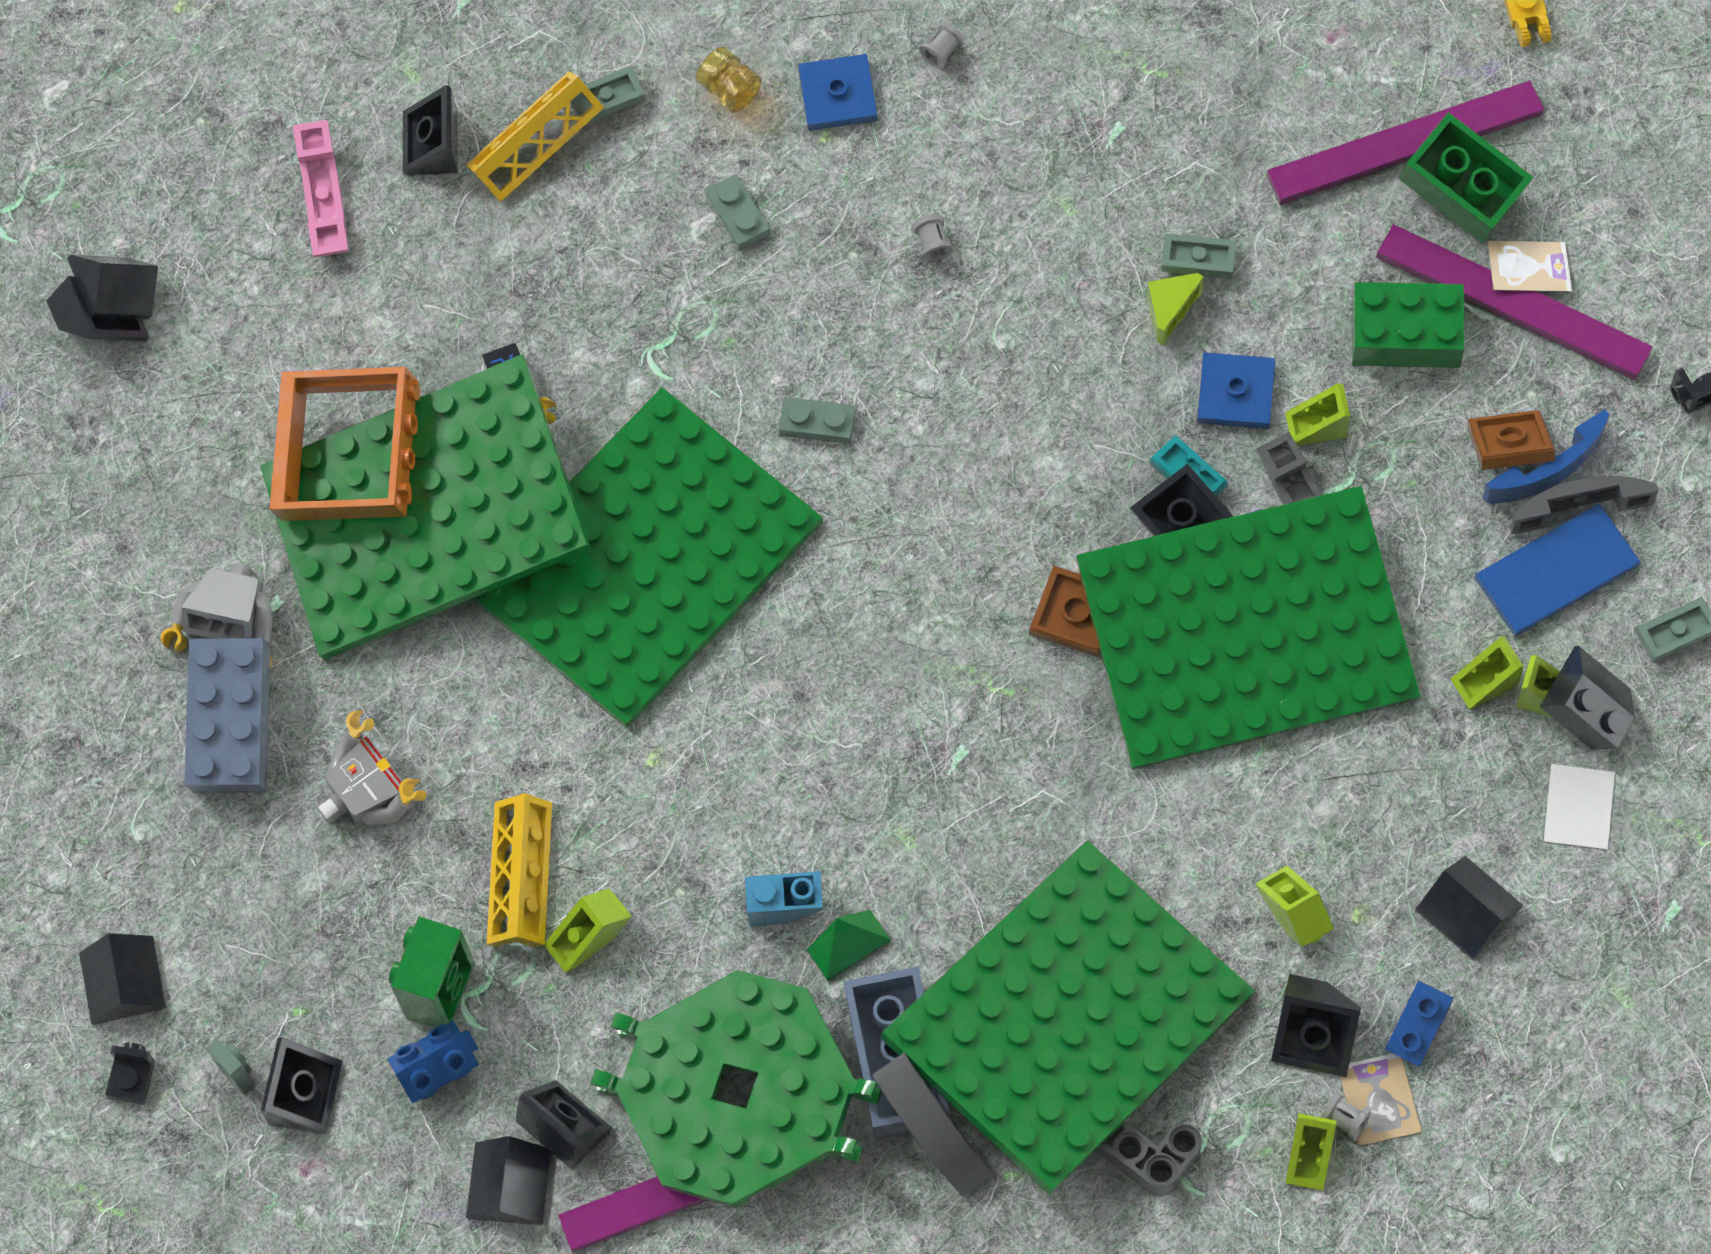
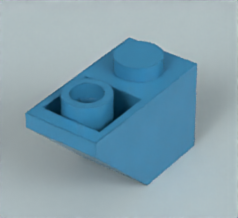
M820 871L745 877L749 926L788 924L823 910Z

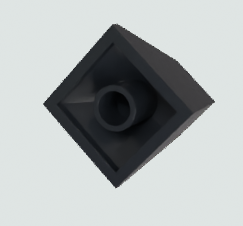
M68 276L46 300L58 330L88 339L147 341L150 337L142 319L91 317L74 276Z
M1289 974L1271 1061L1347 1077L1361 1007L1326 981Z

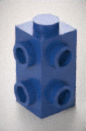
M454 1021L436 1026L426 1037L413 1044L403 1045L394 1055L387 1058L412 1104L418 1100L433 1096L440 1087L453 1080H460L466 1077L473 1068L479 1066L472 1053L478 1050L473 1037L468 1029L460 1032Z

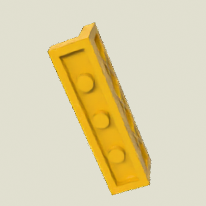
M568 71L468 162L466 167L501 202L596 116L604 106L578 76ZM581 92L592 106L582 115H570V101ZM563 109V114H557ZM551 119L563 120L562 133L556 139H545L544 125ZM569 120H575V121L569 126ZM536 132H538L537 138H531ZM524 143H537L536 157L529 163L518 162V149ZM543 144H549V145L543 150ZM512 155L511 162H505ZM498 167H511L510 181L499 190L488 176ZM517 167L523 168L520 172L517 173Z
M523 793L495 802L486 945L498 947L513 942L533 948L545 945L552 802ZM514 809V818L510 825L507 826V812ZM512 844V854L507 862H505V852L509 845ZM509 879L510 890L503 898V887ZM507 915V932L501 933V923Z

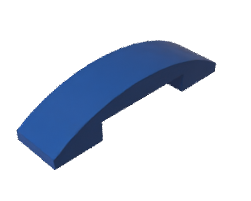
M1604 409L1577 426L1572 438L1573 446L1557 455L1555 461L1546 462L1526 476L1517 466H1513L1486 483L1483 494L1485 502L1505 503L1525 499L1539 494L1566 479L1595 450L1605 431L1610 414Z

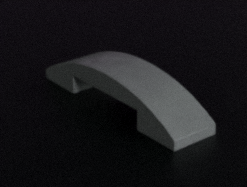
M1290 432L1257 448L1266 473L1283 504L1322 495L1307 470V461Z
M1597 476L1557 485L1533 497L1513 514L1510 525L1511 535L1547 527L1551 512L1607 500H1615L1618 512L1654 505L1658 493L1657 484L1633 477Z
M905 1052L873 1074L877 1084L909 1131L962 1197L994 1175V1172L974 1145L967 1141L927 1087V1082Z

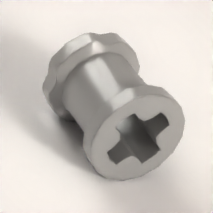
M941 22L938 26V32L928 43L925 42L919 47L920 54L930 65L942 69L947 64L946 59L956 48H961L964 45V37L951 24Z
M941 215L925 216L913 224L914 233L919 235L923 250L921 253L925 261H937L946 258L953 252L951 243L946 240L942 228L944 226V219Z
M1336 1092L1328 1102L1321 1118L1336 1120V1127L1347 1132L1349 1139L1356 1141L1364 1131L1371 1116V1111L1366 1108L1364 1110L1356 1108L1344 1101L1343 1095Z

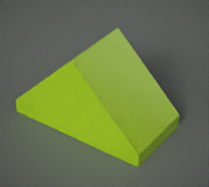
M1195 273L1148 282L1147 300L1157 343L1162 346L1165 344L1203 292L1204 276Z
M1337 383L1285 412L1289 432L1297 446L1347 438L1350 413L1343 384Z
M1500 636L1450 680L1467 707L1474 709L1518 686L1524 666L1506 637Z
M1531 655L1516 707L1552 717L1540 705L1560 671L1538 655Z
M1298 1113L1285 1183L1324 1190L1336 1120Z

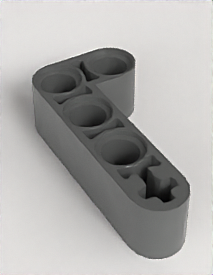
M1124 1122L1095 1152L1150 1194L1163 1197L1175 1190L1197 1162L1201 1153L1202 1137L1196 1127L1182 1123L1172 1128L1157 1146L1128 1123ZM1180 1138H1187L1193 1142L1195 1147L1190 1152H1180L1174 1147V1142ZM1127 1144L1134 1145L1140 1150V1154L1136 1158L1127 1159L1120 1154V1148ZM1156 1168H1164L1170 1172L1171 1178L1166 1182H1157L1153 1180L1150 1173Z

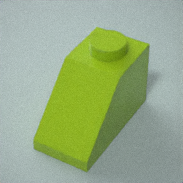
M1288 865L1255 883L1258 891L1285 933L1299 946L1304 947L1307 944L1315 943L1323 935L1334 929L1319 892Z
M610 888L583 896L548 938L544 946L565 973L571 972L613 941L631 919L632 915Z

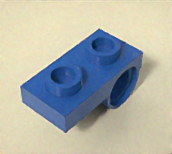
M1418 980L1385 1050L1420 1067L1451 1007L1454 997Z

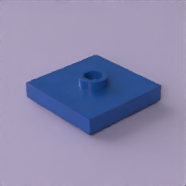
M867 54L798 64L808 131L878 121Z
M1203 352L1197 423L1269 429L1275 358Z

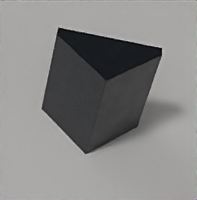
M443 86L403 111V174L458 173L457 107L450 86Z
M71 254L67 258L91 317L149 319L152 316L158 273L157 265L128 257Z
M1188 464L1130 507L1133 514L1153 536L1234 517Z
M1464 856L1442 872L1418 904L1415 911L1473 960L1523 907V904L1467 856Z
M108 933L79 952L92 1025L166 1008L153 936Z
M278 1038L261 1106V1113L268 1124L326 1134L343 1061L286 1038Z
M557 1080L525 1091L518 1098L516 1122L572 1170L612 1130L609 1124Z
M511 1136L475 1142L466 1219L543 1225L552 1152L544 1146Z

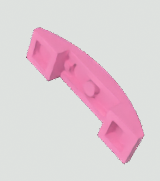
M328 120L294 125L293 132L302 175L313 257L349 252L341 189Z

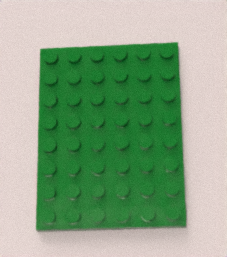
M523 354L422 396L418 401H415L414 413L417 417L418 429L416 435H413L412 438L415 465L410 470L409 483L412 488V501L410 504H407L406 517L282 521L276 516L319 657L323 660L591 549L529 364ZM395 408L302 447L298 502L388 498ZM274 460L260 465L269 497H271Z
M661 387L569 481L591 549L472 598V600L627 729L823 523V517Z
M1362 486L1076 555L1077 566L1132 770L1418 700L1421 697Z
M1087 840L882 1032L880 1038L898 1055L905 1052L922 1077L1045 1192L1051 1195L1253 996L1255 990Z

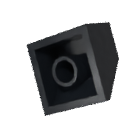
M1579 645L1574 646L1540 705L1544 711L1591 750L1617 749L1635 719L1631 689Z

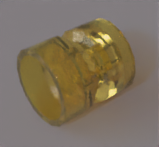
M725 46L712 51L701 63L696 73V81L709 93L717 94L719 101L732 112H738L745 108L757 95L762 84V78L746 64L741 65V59Z

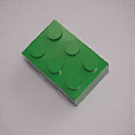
M1449 112L1406 163L1398 177L1401 182L1482 244L1521 197L1534 178Z
M1354 283L1352 296V366L1461 367L1464 353V284Z
M418 916L415 926H409L405 933L403 948L406 949L401 961L394 962L388 981L391 983L393 993L406 1019L435 1028L436 1026L453 1021L475 962L462 930Z

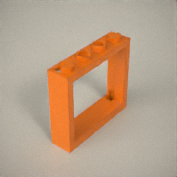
M406 367L282 372L269 510L282 521L406 517L407 504H410L412 501V488L409 483L410 470L415 465L412 438L413 435H416L418 429L417 417L415 415V401H418L420 398L418 379ZM396 390L388 498L298 502L307 394Z

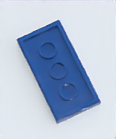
M1597 504L1475 574L1474 579L1516 637L1637 568L1640 560L1601 505Z

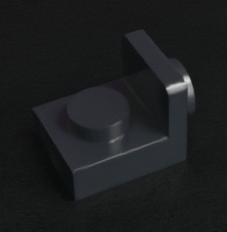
M1681 367L1674 372L1670 391L1676 403H1682L1688 414L1711 405V373L1701 375L1692 384L1685 370Z
M130 1042L124 1043L123 1047L112 1046L110 1053L114 1061L105 1093L108 1099L145 1105L155 1066V1060L146 1051L147 1048L145 1046Z

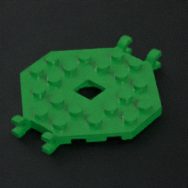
M737 970L644 1022L615 1012L611 1027L618 1030L617 1034L619 1036L637 1040L623 1078H618L611 1073L595 1069L590 1083L593 1086H597L596 1090L598 1092L620 1097L661 1184L666 1189L737 1208L750 1201V1197L768 1187L772 1189L798 1174L797 1171L815 1161L819 1163L833 1155L859 1163L863 1148L857 1145V1140L839 1137L852 1098L878 1105L883 1091L877 1088L878 1084L875 1081L867 1079L857 1080L854 1078L815 1000L807 988ZM729 1067L758 1074L746 1108L714 1100L723 1071Z

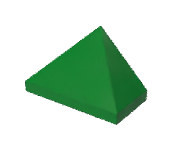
M866 910L836 918L807 948V952L828 982L882 948L891 940L871 910Z

